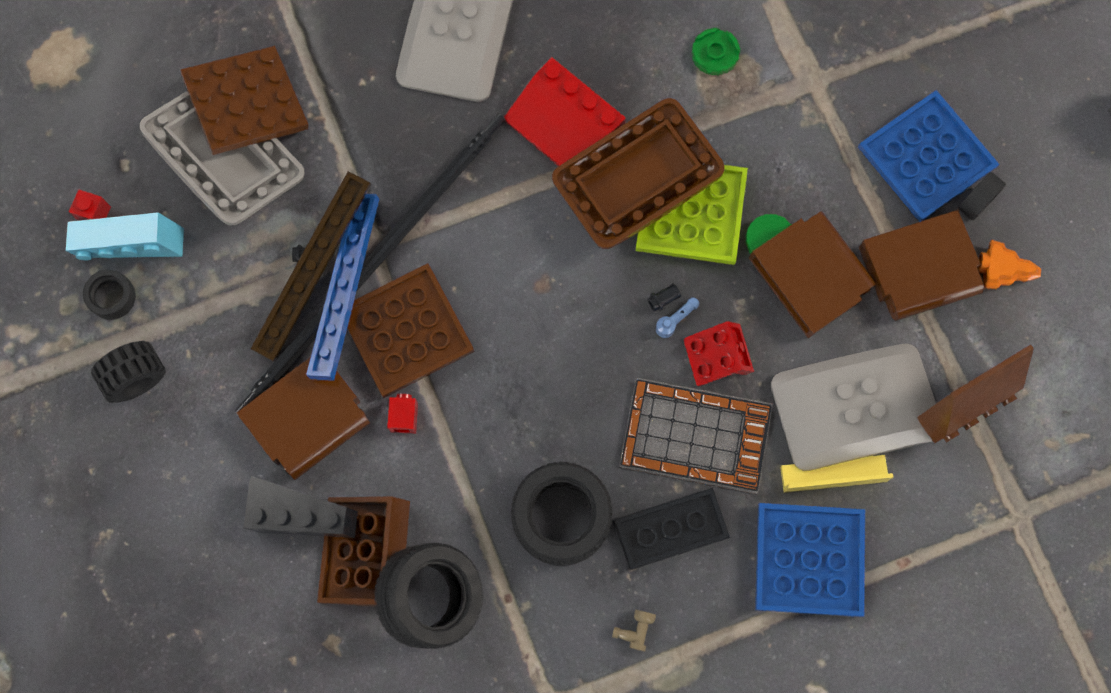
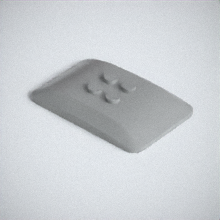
M414 0L397 66V82L402 87L474 102L485 101L491 93L513 0Z
M187 91L150 113L140 122V131L151 146L194 194L227 225L241 223L300 183L304 178L303 166L277 138L212 155Z
M899 344L798 367L776 374L771 381V390L793 463L802 471H811L933 442L917 417L934 406L936 402L917 348L911 344Z

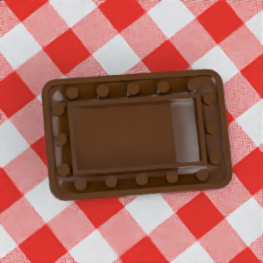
M666 98L557 167L552 174V181L599 248L610 249L650 226L723 176L725 165L682 105L675 99Z

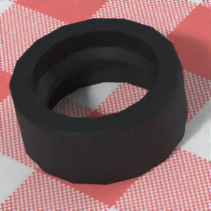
M989 172L960 204L959 209L972 220H975L1002 191L1006 183L993 172Z
M111 269L101 270L91 275L83 289V301L87 308L100 318L107 320L119 319L128 314L134 306L136 299L135 288L131 281L119 271ZM116 281L124 289L122 299L112 308L100 307L95 300L97 290L106 282Z

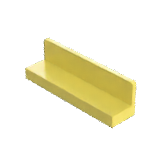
M885 455L869 456L811 471H802L795 464L782 465L780 467L784 493L888 482L893 478V473L888 474Z

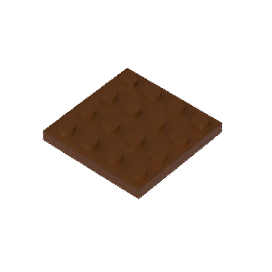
M275 46L180 69L181 77L212 155L308 130V122Z
M429 263L354 300L347 328L383 398L475 352Z

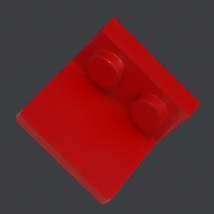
M726 321L684 338V344L697 386L708 384L732 374L747 375L754 372L743 332L738 323Z

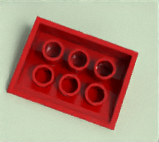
M552 57L533 76L504 116L506 123L558 166L623 126L626 121V117Z

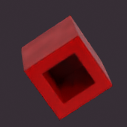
M78 189L69 213L78 221L107 218L111 206L101 196Z
M397 394L396 397L389 398L387 428L390 433L416 434L418 413L416 398H412L410 394Z

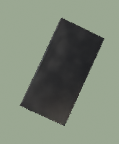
M713 488L613 520L630 571L730 538Z

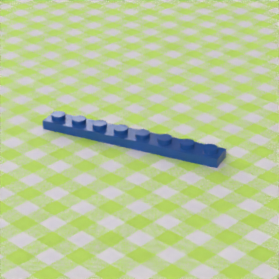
M376 194L365 195L341 239L306 374L310 379L330 381L335 379L379 203V198Z

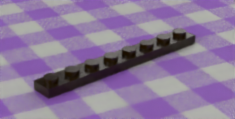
M349 171L346 173L250 348L251 350L275 362L369 190L370 182Z

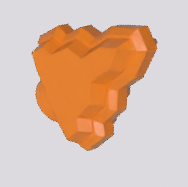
M990 240L987 253L981 252L978 258L981 265L977 269L979 273L983 274V285L986 289H998L1000 285L1010 286L1015 281L1028 282L1041 277V268L1030 260L1019 258L1016 251L1007 249L1002 242Z

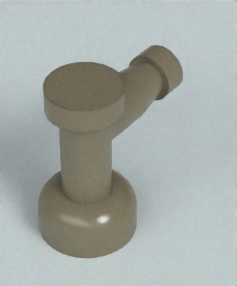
M635 610L634 618L638 621L636 632L621 630L615 627L612 637L631 642L630 648L645 651L646 646L644 642L648 624L654 623L656 614Z

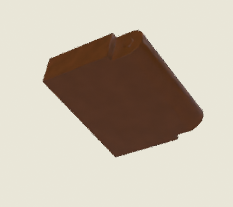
M958 210L864 239L858 247L868 273L877 283L874 288L879 301H885L889 313L895 321L983 293V282L977 269L981 264Z
M823 211L805 222L802 218L755 249L749 256L750 261L808 339L862 301L860 296L865 295L877 284Z
M310 358L237 412V415L271 460L277 465L282 464L285 471L294 480H297L370 424L366 414L357 406L360 400L337 371L334 381L310 379L306 375Z

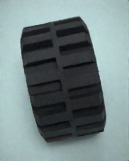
M148 341L131 342L115 348L104 355L91 370L92 377L105 400L109 403L128 401L146 393L156 386L166 374L164 365L152 344Z

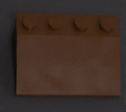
M1032 345L1027 346L950 393L917 417L934 444L942 439L946 443L960 435L957 430L961 427L968 430L979 423L977 417L983 415L986 419L998 411L996 405L1002 403L1005 407L1017 399L1015 394L1022 390L1025 385L1034 351Z
M393 496L328 497L329 502L358 511L355 538L324 536L317 603L375 607L374 593L379 573L389 558L406 548L410 501Z

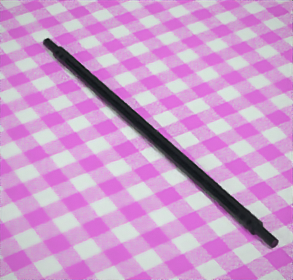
M500 113L492 119L484 130L480 129L364 260L357 291L492 139L491 135L505 121V118ZM324 306L250 389L251 393L236 408L235 412L241 410L277 383L316 339Z

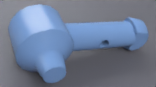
M691 297L672 316L660 318L656 325V333L662 338L672 336L676 325L690 312L699 307L698 299Z

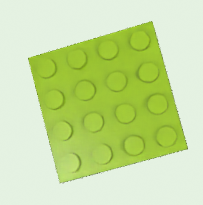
M725 165L721 178L661 219L638 232L636 251L735 265L748 168Z

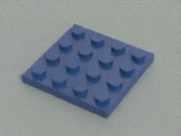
M937 90L862 141L858 146L859 150L919 222L928 218L1000 165Z
M759 503L755 610L864 617L865 509Z

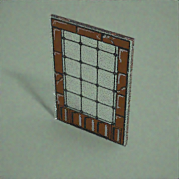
M636 377L619 468L758 494L768 430L771 424L772 403Z

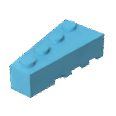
M160 213L68 222L66 251L75 255L79 260L118 257H182L184 228Z

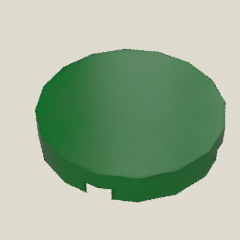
M711 28L704 30L696 37L691 55L694 64L700 71L708 75L719 76L727 74L735 67L739 60L740 46L732 33L722 31L720 28Z
M765 214L757 217L750 224L746 233V246L749 253L751 254L755 249L792 224L784 217L776 214Z

